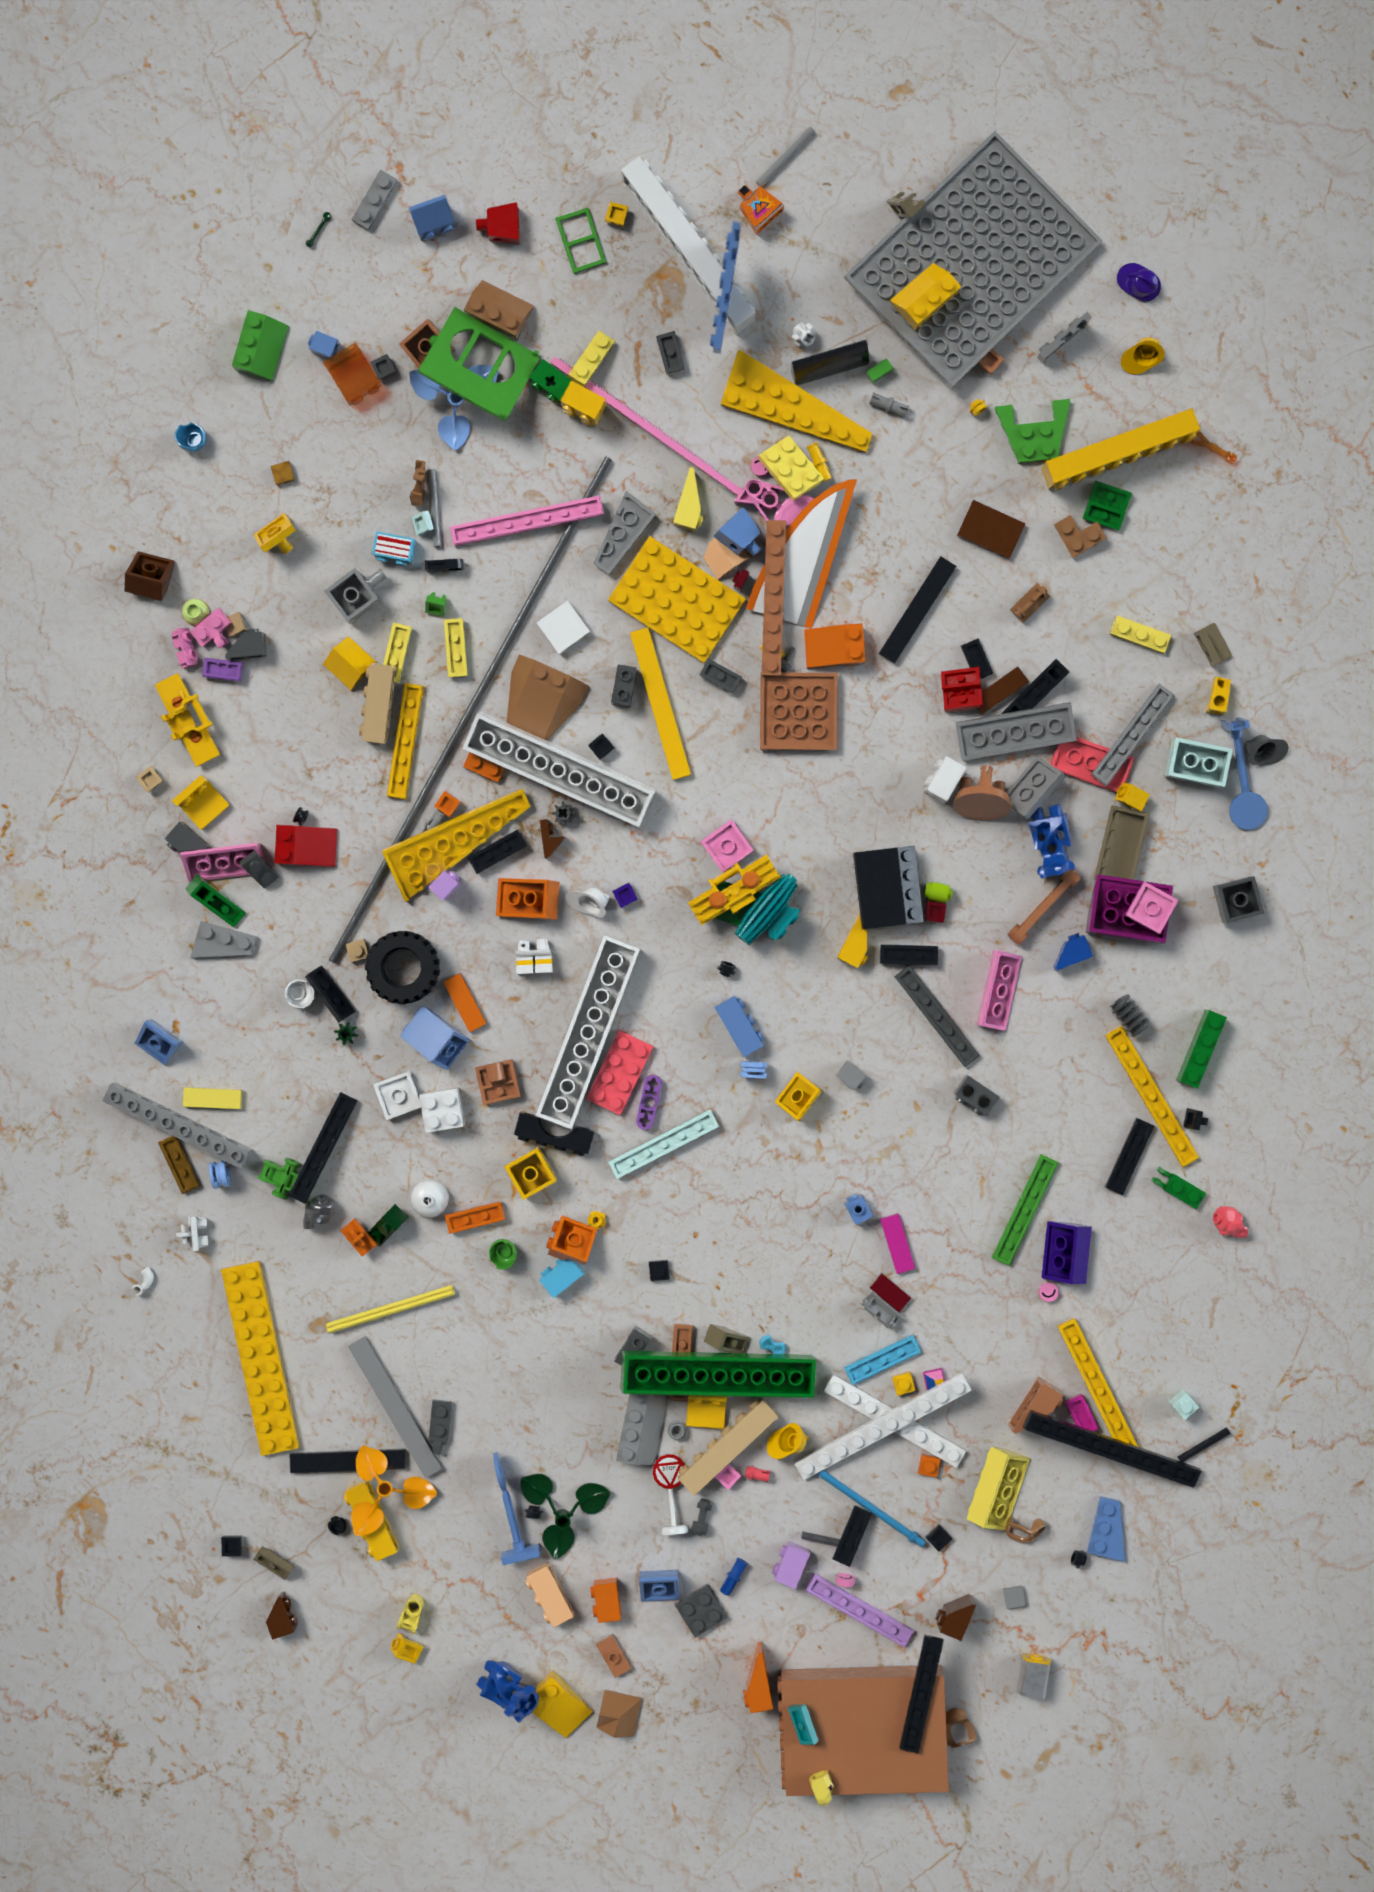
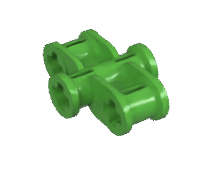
M285 1158L284 1161L286 1163L282 1166L264 1159L263 1169L257 1178L276 1185L275 1190L271 1194L287 1200V1194L299 1175V1172L296 1171L301 1166V1163Z

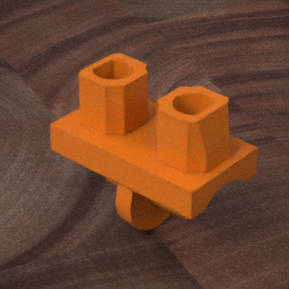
M356 1218L340 1230L362 1257L377 1245Z

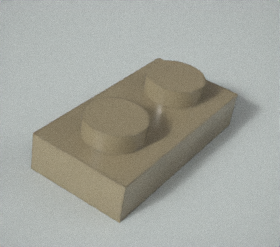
M263 1546L253 1559L284 1580H286L294 1568L288 1560L280 1558L271 1549Z

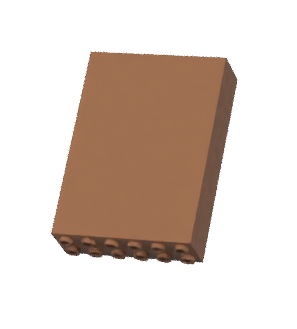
M938 1665L918 1754L899 1749L917 1666L781 1669V1676H778L777 1684L778 1694L782 1693V1695H778L779 1713H782L779 1714V1732H783L780 1733V1751H784L781 1752V1770L785 1771H782L781 1779L782 1790L786 1789V1796H815L809 1777L822 1770H828L834 1788L831 1795L949 1792L945 1687L942 1665ZM806 1704L818 1738V1742L814 1745H800L788 1711V1707L791 1705Z

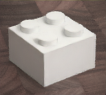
M947 756L938 759L933 767L935 773L933 776H928L923 785L926 787L924 792L943 803L947 802L966 767Z
M459 1087L419 1095L425 1133L464 1127L466 1125Z

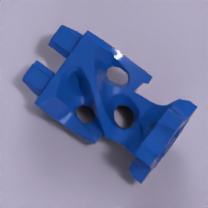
M1060 804L1049 806L1050 816L1044 817L1043 807L1038 808L1032 814V819L1028 822L1035 850H1040L1044 859L1043 865L1039 866L1037 870L1040 878L1062 875L1068 870L1075 869V864L1067 856L1066 846L1071 847L1068 815L1063 813ZM1040 833L1044 834V841L1039 839ZM1051 844L1056 845V851L1054 853L1049 852V846Z
M488 1660L484 1666V1669L489 1672L488 1678L481 1676L477 1682V1686L482 1690L480 1696L495 1702L503 1709L505 1708L504 1714L508 1717L514 1716L515 1720L520 1723L524 1717L534 1711L538 1704L539 1695L535 1691L536 1687L519 1682L522 1679L521 1674L511 1669L507 1662ZM507 1675H510L513 1680H509Z

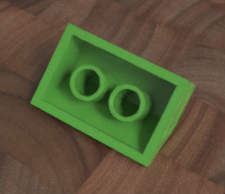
M248 310L232 367L236 371L273 381L288 325L267 315Z

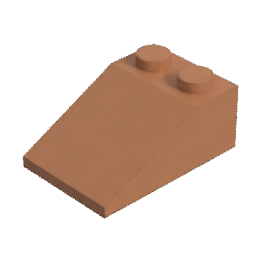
M1038 1376L1008 1423L1011 1431L1017 1434L1024 1429L1023 1424L1030 1410L1048 1415L1055 1408L1058 1409L1063 1402L1062 1393L1058 1388Z

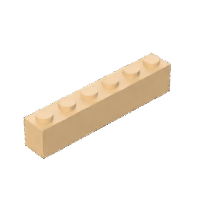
M763 1398L755 1399L749 1405L750 1409L746 1413L741 1412L734 1419L736 1422L731 1427L727 1425L720 1432L722 1435L717 1440L713 1438L706 1445L708 1448L703 1453L699 1451L692 1458L694 1461L689 1466L685 1464L678 1471V1480L693 1496L778 1418V1414Z

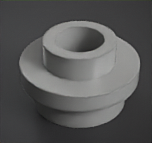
M675 1420L669 1424L667 1431L672 1439L680 1440L686 1435L687 1429L682 1421ZM679 1427L681 1431L675 1433L673 1429Z

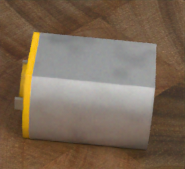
M1022 1654L1017 1685L1018 1694L1033 1698H1045L1051 1660L1048 1657L1038 1654Z

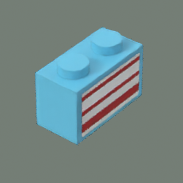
M376 531L372 555L381 562H388L389 559L394 560L397 565L406 566L407 563L412 564L416 540Z

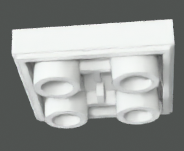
M568 600L537 622L558 654H561L590 633Z

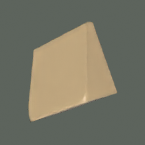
M240 612L228 616L232 622L226 628L229 638L247 631Z

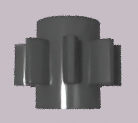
M562 801V806L554 805L557 810L551 814L557 816L555 822L561 820L564 826L566 820L573 822L570 817L576 813L570 811L571 804L566 807L564 801ZM560 809H562V810L567 809V810H568V811L566 812L567 815H568L566 818H565V817H561V818L559 817V816H560V812H559Z

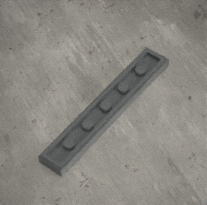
M910 965L894 976L964 1067L980 1056Z

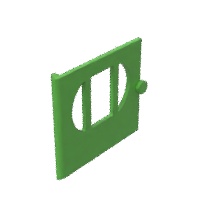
M454 307L439 335H434L429 339L432 347L420 366L418 373L496 418L506 421L541 356L538 355L539 352L537 350L532 352ZM473 331V335L459 360L455 361L450 349L451 340L461 332ZM479 335L503 348L486 379L463 366ZM509 352L515 363L514 374L504 382L493 383L492 380Z

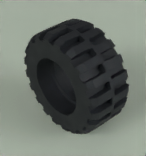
M411 931L391 932L379 938L372 945L366 957L367 982H370L371 989L380 998L386 999L390 1003L408 1004L423 999L436 986L438 976H440V959H438L437 951L431 945L432 943L422 935ZM400 949L413 952L421 964L418 978L413 983L405 986L393 983L385 972L387 958L391 953Z

